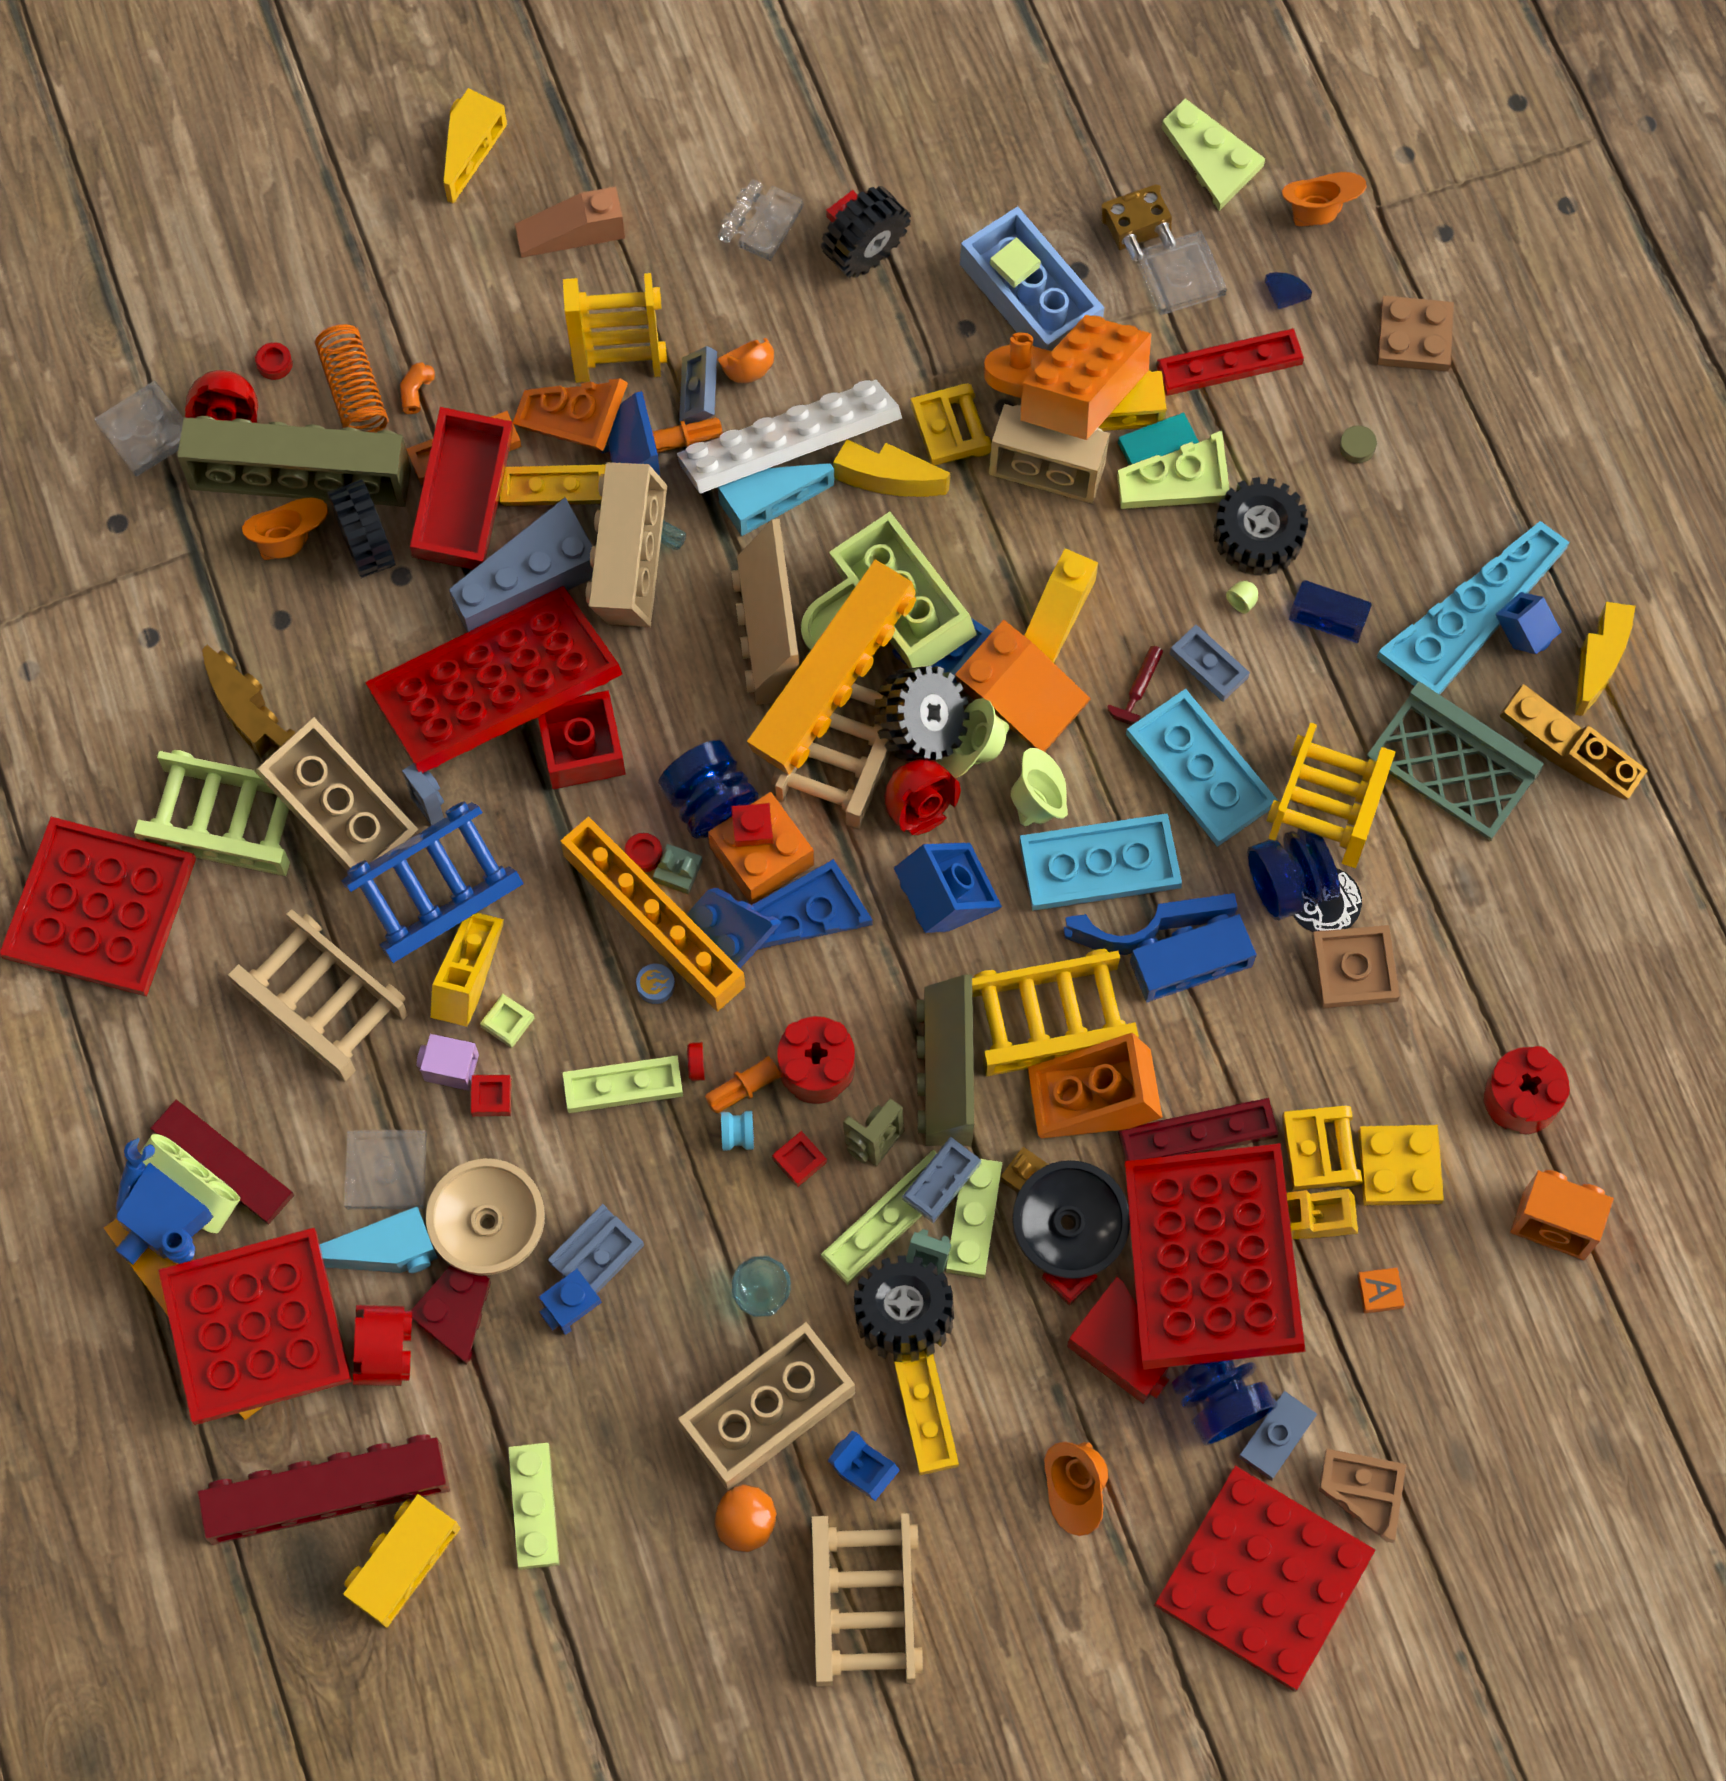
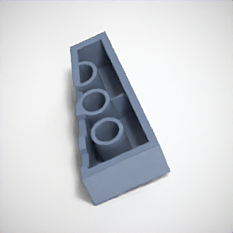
M563 498L449 589L453 607L467 632L561 586H564L568 591L592 579L593 568L590 564L592 544L566 498Z

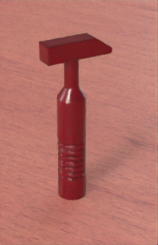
M1150 646L1128 693L1129 701L1125 710L1112 705L1107 706L1108 712L1113 719L1129 725H1133L1141 719V716L1132 713L1136 702L1142 699L1162 657L1163 650L1161 648Z

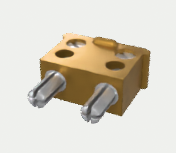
M1155 184L1103 202L1101 206L1102 223L1107 224L1118 249L1127 248L1133 261H1137V257L1139 260L1142 259L1143 252L1139 243L1160 237L1165 249L1170 250V246L1171 248L1176 246V241L1171 233L1172 216L1161 196L1160 185Z

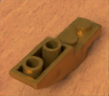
M209 645L202 649L205 668L212 688L235 731L260 758L270 748L275 751L278 750L296 732L290 728L285 731L277 724L279 722L278 718L265 707L266 704L261 694L263 687L259 681L250 673H246L243 676L236 670L235 667L237 665L235 661L223 650L217 653Z
M1525 684L1518 687L1499 715L1525 735L1526 738L1523 743L1538 754L1582 781L1623 800L1629 799L1648 771L1588 725L1582 729Z

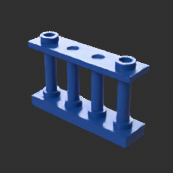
M463 801L452 806L445 812L446 818L369 864L366 860L355 864L347 870L348 876L341 880L350 892L358 887L361 888L387 932L385 935L387 940L379 945L392 963L524 884L516 870L510 866L504 869L503 866L497 865L472 822L473 818L483 813L480 807L473 802L466 804ZM459 828L485 873L483 876L485 881L473 888L470 885L466 886L439 841L440 838ZM425 847L453 893L450 896L452 901L440 908L438 905L433 906L406 860ZM392 867L420 913L418 915L419 921L407 928L405 925L399 924L373 878Z

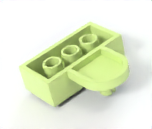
M888 512L829 552L838 574L844 581L816 599L805 611L801 622V634L810 652L876 559L912 581L916 592V602L908 615L900 616L893 626L895 627V632L890 640V643L909 668L932 666L977 635L969 613L891 512Z

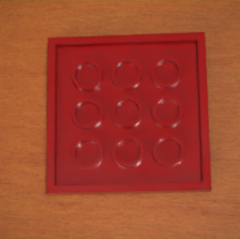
M51 816L1 947L0 956L5 960L147 997L196 861L194 853Z
M315 1227L158 1269L191 1422L194 1425L352 1382Z
M1235 1465L1154 1606L1296 1692L1376 1549Z

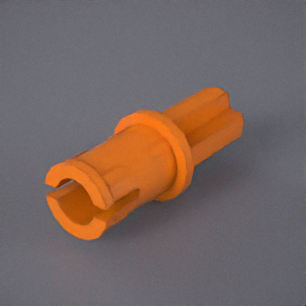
M718 418L686 425L684 421H680L681 425L652 431L658 454L676 448H687L690 444L719 438L723 433L722 425Z
M767 1056L742 1073L736 1071L734 1078L707 1093L705 1096L706 1101L712 1111L720 1113L745 1097L748 1099L753 1098L752 1093L775 1079H779L781 1077L780 1072L774 1061Z

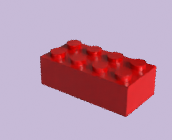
M445 407L439 408L410 544L412 558L472 570L487 559L513 435L512 421Z

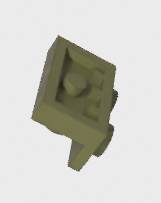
M891 1098L883 1107L878 1105L872 1110L865 1122L867 1128L850 1116H847L843 1121L845 1142L848 1146L847 1151L862 1163L868 1160L877 1167L905 1131L903 1107Z

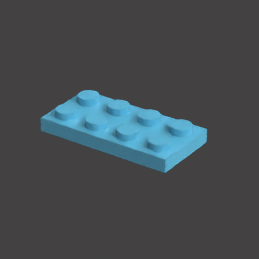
M1184 689L1127 728V737L1217 847L1267 813L1271 808L1273 800H1277L1187 689Z
M1168 813L1020 835L1019 838L1032 911L1180 889L1182 886Z

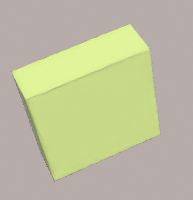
M1016 237L990 258V265L1015 288L1040 268L1041 260Z
M502 994L480 1025L481 1028L512 1048L535 1018L534 1014Z

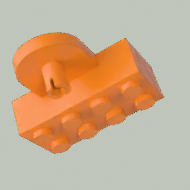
M1085 315L1052 351L1032 346L1033 336L1028 333L1019 332L1014 333L1010 337V345L991 351L984 361V379L987 384L999 392L1021 398V421L1087 440L1149 371L1151 333L1138 330V328L1132 325L1110 322L1100 316Z

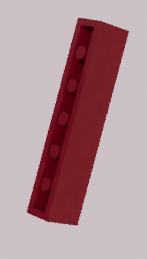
M421 1434L408 1438L406 1440L407 1444L391 1447L390 1443H381L368 1447L367 1453L352 1456L351 1452H341L328 1456V1462L312 1465L311 1461H301L288 1465V1471L272 1474V1470H261L248 1474V1480L233 1483L232 1479L210 1482L208 1489L198 1491L205 1538L212 1545L393 1505L405 1502L407 1499L414 1500L417 1494L424 1498L450 1492L442 1444L437 1437L431 1438L429 1434Z

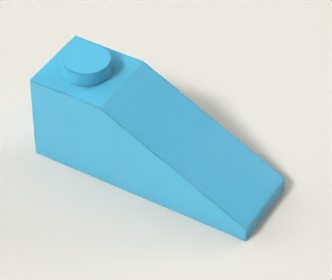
M831 463L768 468L719 486V504L740 535L744 536L834 486V468Z
M417 1206L320 1244L325 1268L402 1273L408 1270L409 1273H416L428 1268L431 1265L430 1261L438 1259Z

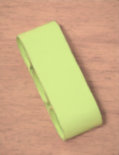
M152 1134L143 1149L152 1144L155 1148V1153L151 1158L143 1161L146 1166L149 1163L154 1165L204 1204L213 1215V1218L202 1229L211 1233H219L240 1201L238 1194L176 1143L162 1135Z

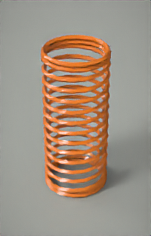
M339 324L323 330L316 337L314 343L320 356L319 358L329 383L341 424H343L342 427L363 429L379 423L384 418V421L379 426L365 432L377 433L387 426L389 419L386 410L383 408L384 404L381 401L382 398L379 395L377 383L374 381L375 377L372 374L367 354H365L366 351L363 347V341H361L358 328L353 325ZM333 332H337V333H334V334L328 336L327 338H325V339L320 343V341H321L325 336H327V335H329V334H331V333H333ZM348 333L355 334V338H341L322 348L326 341L335 336ZM351 340L349 343L343 346L330 348L331 346L342 341ZM354 347H358V348H359V349L356 350V351H349V350L353 349ZM332 354H339L334 358H328ZM356 354H361L358 358H351ZM334 361H341L336 365H331ZM358 361H363L362 364L352 365L357 363ZM346 367L338 372L333 371L336 368ZM361 367H362V368H366V369L363 370V371L354 372V371L360 369ZM339 374H347L342 378H336ZM363 374L368 375V376L365 377V378L356 379V378L362 376ZM341 381H349L344 385H338ZM365 381H369V382H370V383L367 384V385L358 386V385L364 383ZM354 387L346 392H340L343 388ZM367 388H373V389H372L371 391H369V392H362V391L366 390ZM358 393L356 395L349 397L348 399L343 398L345 395ZM369 395H375L373 398L361 400ZM360 400L352 405H345L347 402ZM371 402H377L375 405L365 406ZM362 407L354 412H347L351 408ZM377 415L381 416L370 424L362 426L350 425L352 422H361Z

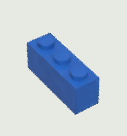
M1222 914L1210 919L1205 926L1193 929L1192 926H1186L1174 931L1171 934L1172 937L1160 941L1157 938H1151L1136 945V949L1132 951L1130 964L1147 1003L1251 968L1256 958V952L1240 914L1232 917Z

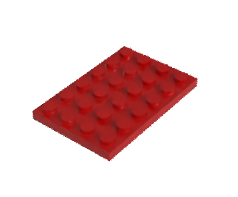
M561 586L365 683L408 757L414 763L418 772L422 771L424 773L458 755L471 751L499 735L507 733L509 730L527 721L538 718L542 714L566 702H570L594 688L605 685L623 674L617 660L565 587Z
M1281 1144L1125 1161L1143 1369L1306 1352Z

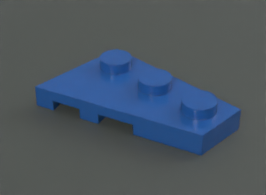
M834 859L752 905L754 906V911L766 917L774 916L781 922L780 926L758 949L873 925L871 916Z

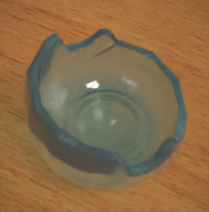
M768 1255L751 1256L743 1261L733 1274L732 1297L742 1311L753 1317L771 1316L776 1314L789 1298L791 1292L790 1274L780 1261Z

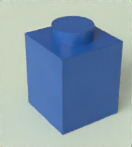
M1520 592L1495 614L1513 649L1537 654L1548 648L1551 641L1562 632L1545 598Z

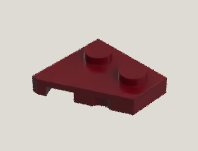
M450 1265L411 1310L412 1320L466 1365L471 1360L472 1346L476 1331L479 1330L483 1305L487 1300L491 1285L490 1278L486 1275L469 1274Z

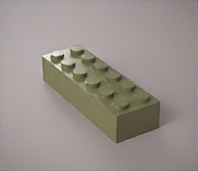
M209 416L184 418L177 456L190 490L298 499L317 498L323 501H330L327 492L362 479L373 504L406 507L411 474V465L403 435L389 430H380L377 433L362 432L352 427H345L341 430L325 429L314 424H309L305 427L288 426L285 423L276 421L269 424L252 423L245 419H234L232 421L215 420Z

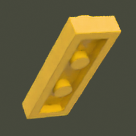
M606 465L506 467L500 492V503L504 506L556 505L563 498H566L569 505L601 504L602 496L599 494V478L601 474H605Z
M922 1351L919 1352V1360L912 1362L910 1355H903L902 1362H896L893 1358L919 1476L959 1467L934 1355L932 1354L927 1357L926 1353Z

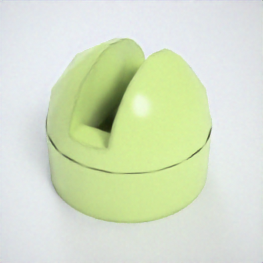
M1239 581L1226 592V598L1237 611L1248 613L1258 600V590L1249 581Z

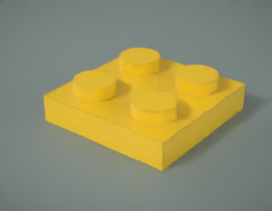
M1438 1125L1360 1126L1358 1134L1364 1206L1442 1204L1444 1195Z

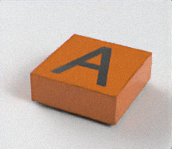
M1398 1267L1358 1273L1357 1278L1364 1314L1404 1308L1405 1304Z

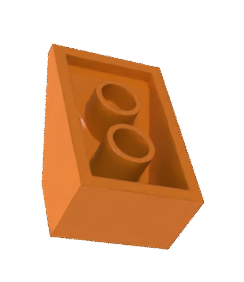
M1004 619L955 674L956 680L961 683L964 692L974 700L984 698L990 701L995 709L996 716L1009 724V728L1029 745L1044 752L1091 700L1035 644Z
M1133 1032L1028 1067L1037 1132L1041 1139L1125 1130L1163 1118L1151 1049Z

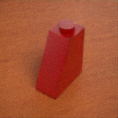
M1116 1276L1070 1336L1067 1347L1144 1404L1150 1395L1157 1399L1170 1381L1165 1376L1169 1367L1143 1369L1137 1305L1124 1282Z

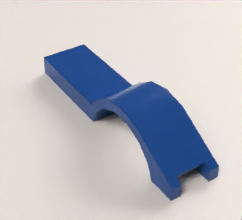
M1235 893L1161 903L1158 904L1155 917L1146 928L1135 934L1124 936L1103 932L1092 924L1086 914L1065 918L1064 936L1065 939L1094 950L1107 949L1108 952L1119 950V955H1128L1132 953L1133 949H1136V945L1140 942L1155 938L1159 930L1207 924L1210 919L1222 914H1227L1228 917L1235 916L1237 902Z

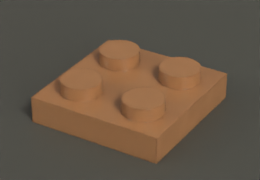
M1383 295L1380 311L1377 365L1448 372L1451 365L1454 302Z
M1389 925L1313 932L1312 942L1322 1008L1398 1002L1400 993Z

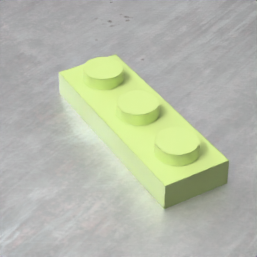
M678 1055L563 1072L568 1113L683 1097Z
M981 1159L980 1166L958 1192L950 1242L952 1245L946 1268L947 1273L985 1279L1003 1162Z
M549 1443L508 1447L518 1568L521 1570L560 1565Z

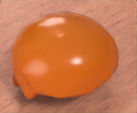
M767 338L763 339V343L753 340L717 359L729 379L736 383L747 384L761 379L767 373L774 362V349Z
M745 1484L735 1486L722 1496L717 1506L714 1518L715 1528L720 1541L729 1548L736 1551L750 1552L764 1546L768 1542L775 1527L777 1512L772 1498L759 1487Z

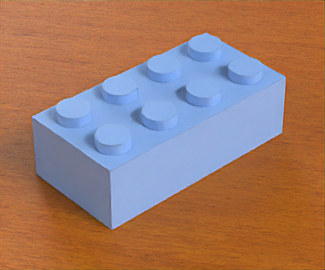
M1018 206L961 242L960 266L1017 333L1023 332L1033 336L1032 346L1052 351L1085 315L1103 317L1105 307ZM1017 237L1041 260V265L1039 269L1013 288L990 265V258Z

